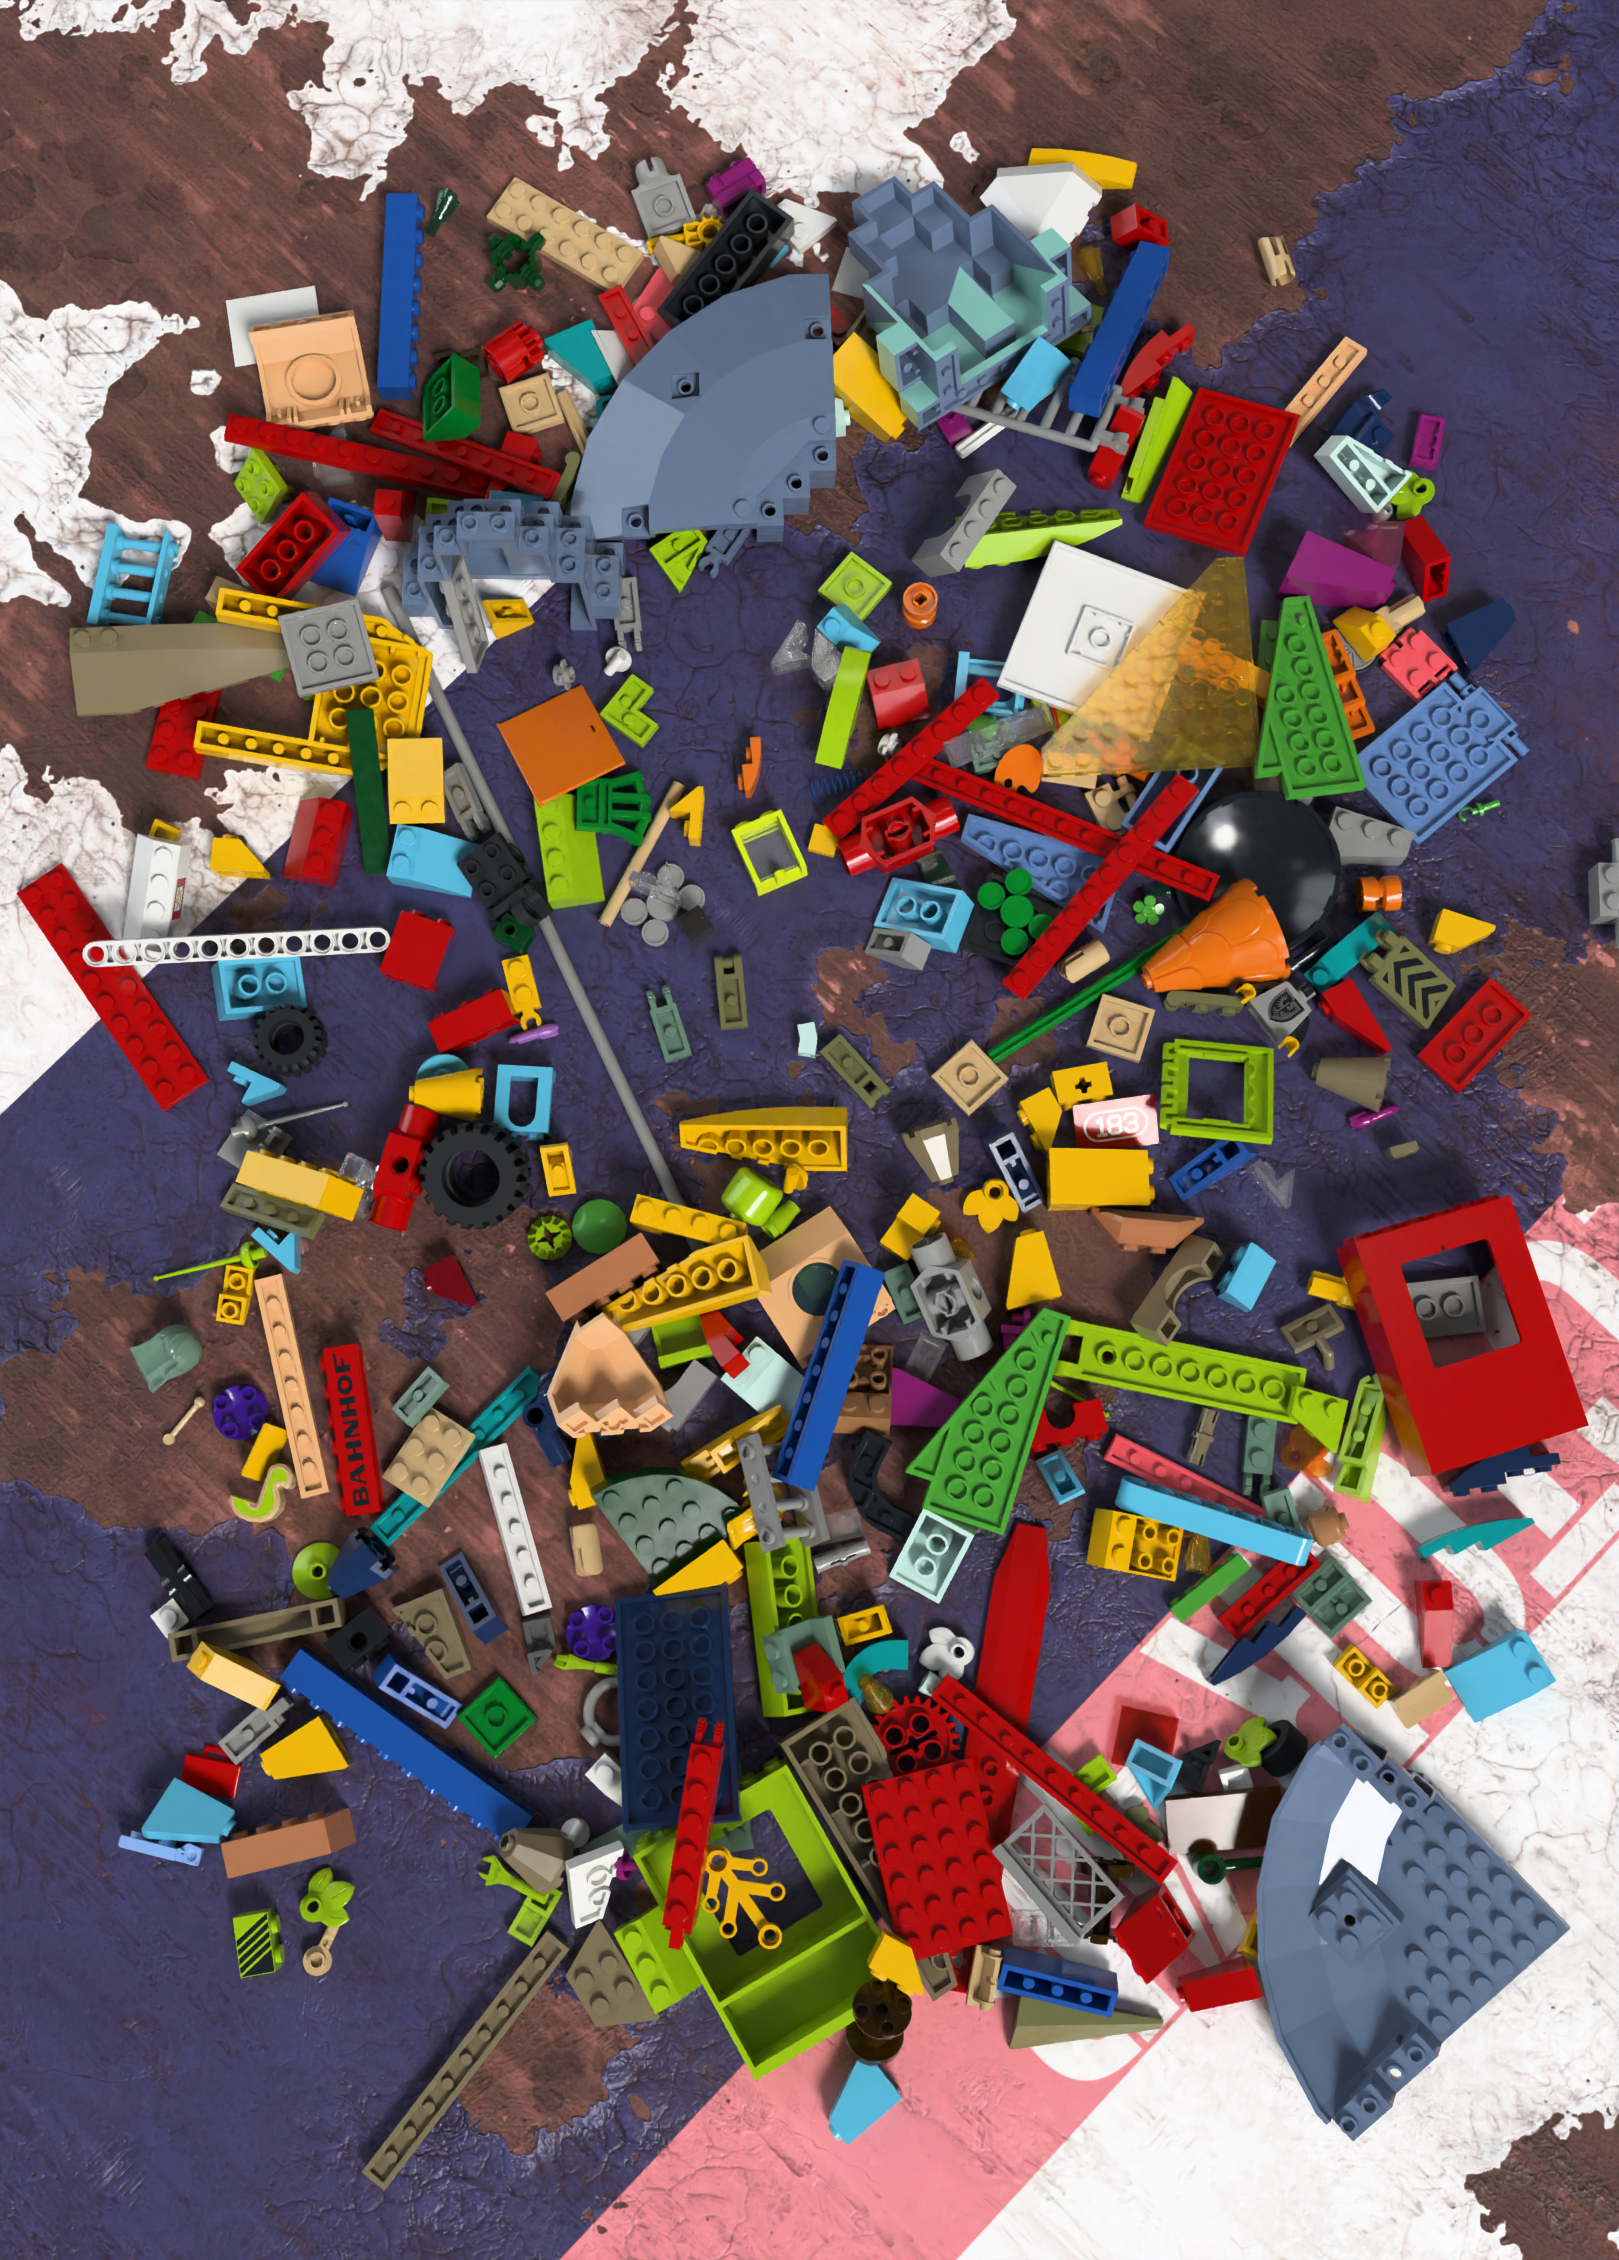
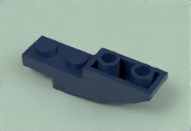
M1527 1445L1473 1462L1452 1476L1442 1486L1443 1492H1452L1453 1497L1471 1495L1470 1489L1480 1488L1481 1493L1498 1491V1485L1507 1484L1505 1472L1507 1477L1524 1475L1523 1469L1534 1468L1535 1473L1552 1471L1551 1465L1561 1464L1559 1453L1530 1456L1529 1446Z

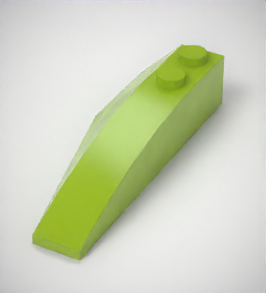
M1116 509L1081 510L1080 515H1075L1067 510H1056L1054 515L1048 516L1041 514V511H1030V516H1016V511L999 512L964 566L971 569H980L984 565L992 564L1006 566L1010 562L1049 555L1054 540L1074 547L1122 525V518ZM955 517V523L960 519V517Z

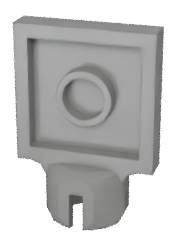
M650 157L653 165L651 171H649L646 160L638 163L635 173L639 187L631 190L648 239L660 237L661 235L669 236L684 230L683 224L697 221L680 174H668L663 160L659 157Z

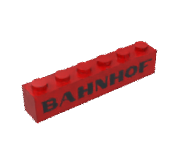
M353 1343L323 1349L324 1356L320 1357L322 1372H326L328 1383L324 1384V1393L326 1400H330L331 1411L328 1412V1421L330 1428H334L335 1439L332 1440V1449L334 1456H338L339 1467H336V1478L338 1484H342L343 1495H340L341 1510L346 1512V1517L385 1511V1503L362 1345Z

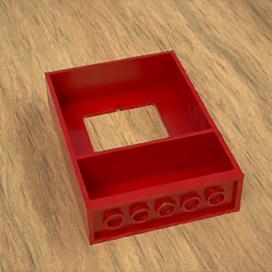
M1498 1193L1422 1217L1419 1216L1375 1231L1362 1233L1343 1240L1344 1246L1335 1249L1411 1477L1439 1474L1589 1426L1510 1195L1500 1198ZM1479 1240H1485L1488 1244L1520 1341L1508 1347L1435 1368L1401 1265L1442 1252L1440 1246H1442L1443 1251Z

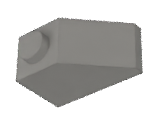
M874 928L865 953L902 968L922 971L932 946L912 932Z

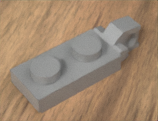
M285 1696L275 1704L270 1702L266 1711L257 1708L220 1740L218 1744L235 1765L239 1764L282 1726L281 1724L286 1721L282 1714L291 1708L294 1703L288 1696Z

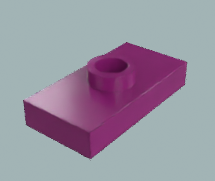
M951 411L935 421L949 447L958 444L973 432L965 417Z
M1420 413L1417 420L1409 466L1435 471L1446 418Z

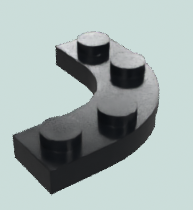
M867 1428L851 1461L848 1475L849 1490L857 1511L867 1523L905 1544L919 1516L893 1504L881 1492L878 1484V1473L892 1441Z

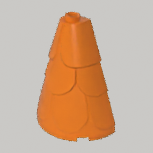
M1247 878L1233 883L1205 911H1201L1179 934H1174L1141 967L1143 971L1141 980L1147 990L1150 989L1152 993L1170 992L1172 990L1201 991L1202 988H1228L1244 985L1245 983L1254 984L1257 982L1287 979L1290 976L1291 967L1289 964L1285 965V959L1289 958L1286 941L1277 918L1265 896L1258 897L1254 892L1257 890V886Z

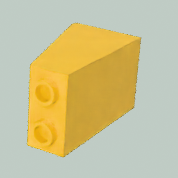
M853 332L833 355L835 398L842 399L844 410L849 409L850 417L882 442L886 443L890 437L896 440L905 429L902 424L907 419L901 411L899 393L881 374L878 354Z
M1049 1148L1046 1154L1047 1211L1090 1210L1092 1207L1147 1209L1150 1206V1202H1154L1155 1198L1154 1185H1149V1174H1153V1158L1148 1157V1150Z

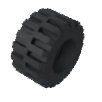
M285 1004V1008L278 1005L274 1007L275 1012L266 1011L264 1013L266 1018L264 1020L259 1018L257 1021L260 1027L259 1029H254L253 1035L256 1037V1040H252L253 1046L257 1049L255 1053L262 1060L261 1062L277 1074L280 1073L285 1077H290V1075L302 1077V1072L306 1074L312 1072V1066L318 1068L321 1064L318 1061L319 1058H325L327 1054L324 1051V1047L328 1048V1041L325 1039L327 1033L322 1027V1023L313 1014L298 1005L294 1007L292 1004ZM290 1028H301L304 1033L302 1046L292 1054H280L277 1044L281 1034Z

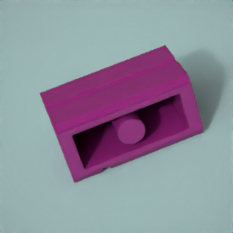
M750 157L743 161L737 160L733 162L729 170L721 175L719 173L714 174L706 184L707 198L724 219L735 211L751 189H754L761 195L766 193V180Z

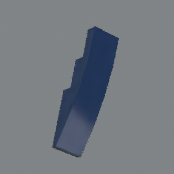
M1292 1605L1278 1625L1266 1620L1251 1641L1244 1636L1238 1641L1236 1640L1205 1681L1215 1686L1241 1673L1266 1656L1282 1642L1307 1613L1299 1606Z

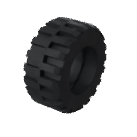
M473 1120L472 1122H463L455 1125L431 1142V1147L426 1149L423 1155L425 1162L420 1165L419 1173L424 1175V1179L420 1181L421 1190L426 1189L428 1195L424 1199L427 1204H434L436 1209L433 1212L438 1217L446 1216V1223L452 1226L456 1223L461 1224V1229L470 1230L472 1227H476L477 1230L486 1229L490 1225L494 1226L503 1221L525 1200L523 1197L530 1188L528 1178L532 1174L531 1168H527V1162L530 1159L527 1152H522L520 1147L523 1144L519 1139L514 1140L510 1136L512 1134L507 1128L500 1129L497 1123L491 1121L483 1123L482 1120ZM469 1149L479 1150L487 1154L495 1162L500 1180L498 1189L491 1197L483 1200L473 1199L465 1195L457 1187L452 1169L455 1158L461 1152Z

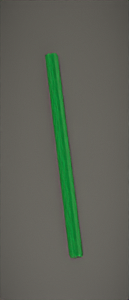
M1189 923L988 1050V1057L997 1064L1097 1000L1102 994L1108 993L1142 971L1141 967L1174 934H1179Z

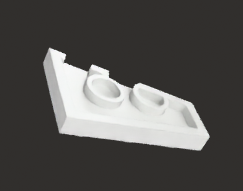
M620 1840L565 1861L571 1919L576 1929L600 1920L604 1916L611 1893L609 1885L612 1877H616L617 1868L614 1864L624 1851Z

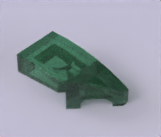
M940 849L916 860L917 868L927 884L961 890Z

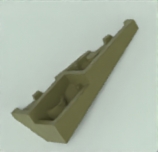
M1019 1995L1015 2019H1013L1009 2049L1161 2029L1164 2020L1162 2017L1114 2008L1112 2017L1109 2018Z

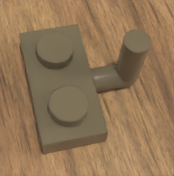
M1330 1303L1280 1328L1282 1336L1294 1354L1316 1344L1323 1355L1324 1369L1328 1371L1334 1369V1351L1326 1339L1343 1331L1344 1324Z

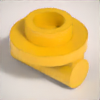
M792 1164L788 1167L783 1185L785 1193L790 1194L794 1189L802 1191L807 1187L808 1175L803 1167L797 1164Z

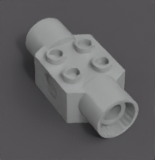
M945 1232L930 1235L911 1245L909 1249L920 1275L910 1287L932 1337L950 1340L959 1361L970 1360L988 1352L993 1348L994 1343L983 1319L991 1311V1306L970 1259L955 1256Z

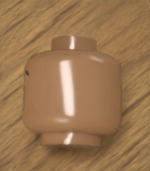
M1327 1506L1310 1512L1308 1521H1305L1307 1532L1314 1537L1313 1543L1317 1542L1321 1547L1345 1540V1530L1350 1528L1345 1513H1338L1334 1506Z

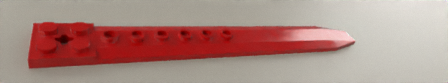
M1017 1523L994 1575L974 1695L1026 1736L1050 1593L1046 1528ZM968 1728L963 1758H973L992 1843L995 1849L1009 1837L1020 1770ZM996 1858L1002 1881L1004 1866ZM992 1940L979 1944L991 1946ZM975 1945L948 1952L950 1959L951 1957H956L957 1952L963 1953V1959L967 1960L966 1964H962L960 1968H955V1964L951 1962L958 1985L950 1991L967 1994Z

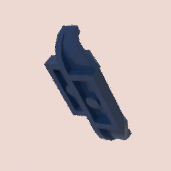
M1383 388L1349 403L1319 442V449L1331 436L1348 435L1380 456L1395 435L1378 418L1380 415L1379 410L1393 397ZM1317 460L1318 466L1325 472V474H1326L1328 477H1331V476L1329 475V473L1324 469V467H1323V466L1319 463V461Z

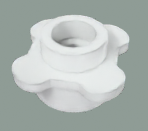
M895 732L891 735H884L878 745V753L885 757V762H888L901 750V740L897 738L898 734Z

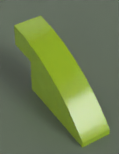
M845 646L832 690L815 763L842 769L849 740L855 729L872 652Z

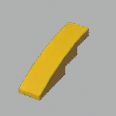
M1032 148L1028 166L1073 162L1098 183L1102 189H1132L1137 170L1136 162L1084 151Z
M779 1404L729 1430L680 1463L686 1471L695 1472L706 1477L708 1480L720 1471L725 1474L741 1462L736 1441L759 1433L762 1444L775 1443L785 1436L790 1418Z

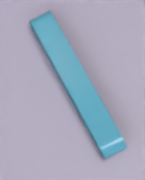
M1133 1476L1122 1477L1115 1500V1505L1123 1510L1297 1566L1306 1565L1314 1537L1305 1531Z

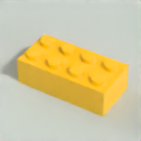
M260 1149L259 1153L247 1150L235 1182L266 1194L353 1221L364 1189L354 1186L355 1180L339 1175L337 1178L338 1172L324 1167L316 1171L317 1166L304 1161L298 1162L296 1165L297 1160L284 1155H280L276 1159V1154Z

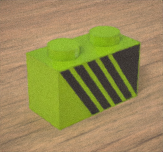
M274 1907L244 1912L233 1918L240 1978L272 1973L281 1968L282 1962L285 1960L283 1945L279 1944L278 1933L281 1930L279 1915H275Z

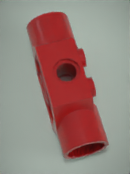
M945 795L926 804L920 803L911 796L863 817L861 832L836 842V848L850 878L872 868L885 875L933 854L934 842L959 831L960 826L956 813Z
M404 1104L399 1123L389 1132L373 1183L374 1203L368 1222L406 1232L416 1197L421 1196L423 1192L420 1187L423 1174L419 1173L420 1165L425 1162L423 1155L426 1149L431 1147V1142L435 1139L442 1115L425 1108ZM409 1164L407 1170L401 1173L403 1166Z

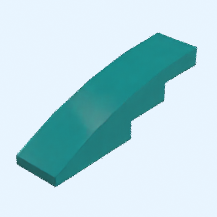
M1510 1518L1466 1525L1437 1535L1412 1549L1418 1558L1424 1559L1445 1548L1448 1554L1456 1555L1473 1544L1476 1545L1478 1550L1487 1551L1535 1522L1533 1518Z

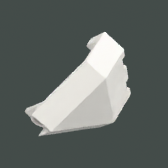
M1073 162L997 168V177L980 199L986 207L993 204L1029 240L1034 239L1037 235L1052 227L1070 245L1071 241L1080 235L1089 219L1087 216L1088 211L1099 203L1102 197V187Z

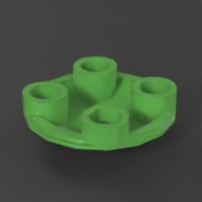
M602 1199L592 1200L581 1206L574 1215L572 1224L573 1235L579 1246L588 1252L598 1255L611 1252L617 1248L625 1238L628 1229L626 1217L620 1207L611 1201Z

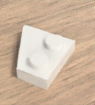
M784 199L777 205L794 218L795 233L787 243L799 256L837 226V219L835 217L794 201Z

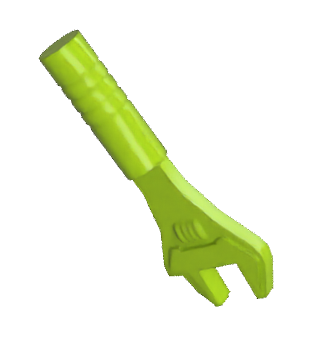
M558 1654L557 1660L553 1664L563 1670L588 1669L594 1670L596 1673L617 1676V1664L601 1661L590 1662L572 1654Z
M498 1856L483 1857L482 1860L491 1863L489 1874L479 1871V1875L486 1880L487 1886L494 1884L508 1885L530 1898L545 1904L549 1893L542 1894L535 1891L526 1881L512 1875L504 1867Z

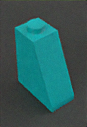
M592 319L543 339L548 356L595 395L600 392H609L618 385L591 330H596Z

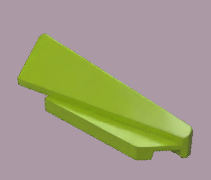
M1173 376L1166 399L1154 398L1121 499L1136 504L1143 502L1185 424L1196 395L1177 377Z
M1377 1374L1373 1376L1368 1375L1359 1381L1338 1456L1339 1462L1344 1463L1333 1488L1335 1492L1368 1504L1389 1415Z

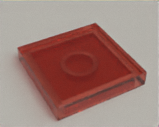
M1122 1705L1111 1763L1125 1766L1136 1738L1172 1754L1179 1718Z

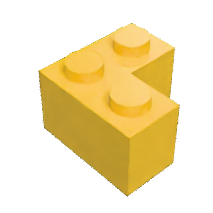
M912 1193L897 1214L896 1220L881 1239L879 1245L905 1263L910 1258L914 1260L909 1249L910 1246L926 1236L935 1234L941 1223L938 1220L941 1212Z

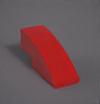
M719 1310L700 1314L702 1329L712 1354L721 1367L735 1379L750 1365L748 1360L736 1348L744 1340L743 1337Z

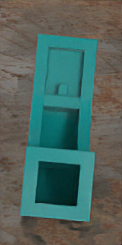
M1378 911L1319 959L1304 976L1322 994L1359 963L1358 960L1363 952L1370 954L1380 946L1373 939L1378 929L1384 932L1391 930L1393 933L1396 930Z
M904 1638L884 1639L861 1649L847 1664L846 1672H843L848 1697L854 1696L861 1707L863 1687L873 1674L886 1669L908 1670L909 1640Z

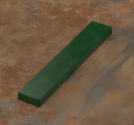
M374 710L346 711L364 871L365 875L387 873L390 847Z

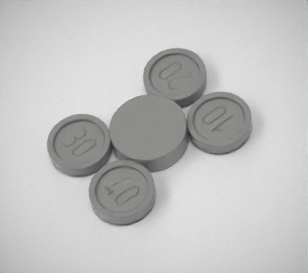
M666 864L659 869L657 880L661 888L654 890L648 896L646 904L640 899L631 898L625 901L621 907L622 919L629 925L637 926L642 924L646 920L648 913L653 918L646 922L642 928L643 940L652 947L661 946L667 941L669 930L664 922L674 919L679 912L680 906L687 912H696L705 904L704 891L697 885L683 887L678 897L673 891L683 885L684 873L675 864Z

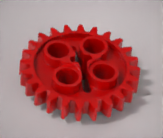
M904 1695L903 1704H899L893 1698L894 1707L892 1709L883 1705L884 1712L886 1713L884 1716L875 1713L874 1716L879 1723L878 1725L871 1724L885 1748L893 1776L958 1760L951 1753L952 1750L960 1749L958 1744L952 1743L953 1739L960 1737L959 1733L950 1731L956 1723L955 1721H945L950 1713L945 1711L940 1714L941 1705L939 1703L933 1708L930 1707L931 1699L929 1697L925 1699L924 1703H920L919 1695H915L913 1702H909L907 1695ZM919 1715L925 1716L928 1719L927 1727L921 1731L914 1729L912 1726L913 1719ZM895 1727L902 1731L900 1741L892 1743L887 1740L886 1733L890 1728ZM932 1730L937 1731L936 1735L919 1741L917 1743L918 1748L915 1750L908 1746L894 1755L890 1754V1750L909 1743L908 1737L911 1735L918 1739ZM935 1742L939 1744L940 1752L936 1757L925 1755L924 1749L928 1743ZM906 1754L914 1758V1765L907 1770L900 1768L898 1765L899 1758Z

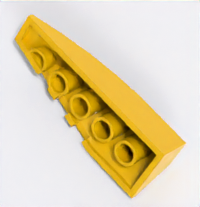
M847 1107L760 1108L708 1115L680 1121L679 1123L682 1148L715 1155L718 1152L731 1155V1158L742 1160V1157L758 1160V1164L768 1166L769 1163L783 1165V1169L786 1170L790 1165L797 1164L803 1167L805 1171H847Z

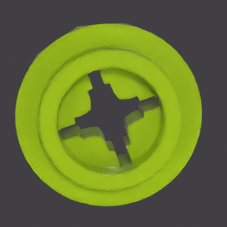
M555 1216L541 1217L531 1225L527 1235L532 1252L544 1260H555L567 1253L572 1243L570 1227L564 1220ZM545 1228L552 1234L561 1232V1234L553 1239L554 1249L548 1242L539 1243L546 1236Z

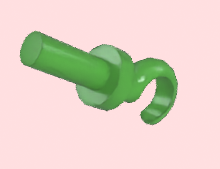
M1497 799L1483 805L1480 802L1476 803L1475 808L1464 806L1458 811V818L1463 822L1466 821L1461 816V812L1464 810L1470 811L1472 816L1476 814L1483 816L1484 811L1500 806V802Z

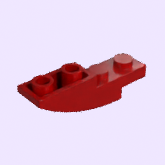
M1190 322L1170 337L1161 330L1141 349L1124 376L1121 384L1123 389L1121 396L1128 398L1140 397V394L1145 390L1151 391L1158 385L1162 368H1165L1177 353H1184L1193 345L1196 329Z

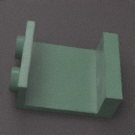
M832 1615L813 1616L762 1636L765 1646L764 1651L768 1658L772 1683L775 1686L776 1693H796L799 1691L798 1686L800 1684L793 1653L813 1642L822 1648L842 1673L846 1672Z

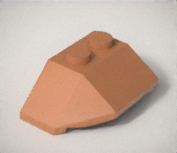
M1092 1207L1089 1210L1091 1219L1113 1245L1121 1246V1251L1138 1252V1248L1149 1249L1150 1254L1165 1255L1166 1251L1172 1250L1204 1223V1217Z

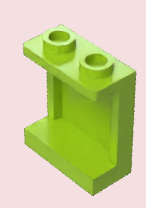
M700 1315L651 1327L659 1365L662 1370L693 1362L694 1359L697 1361L714 1356L706 1342Z

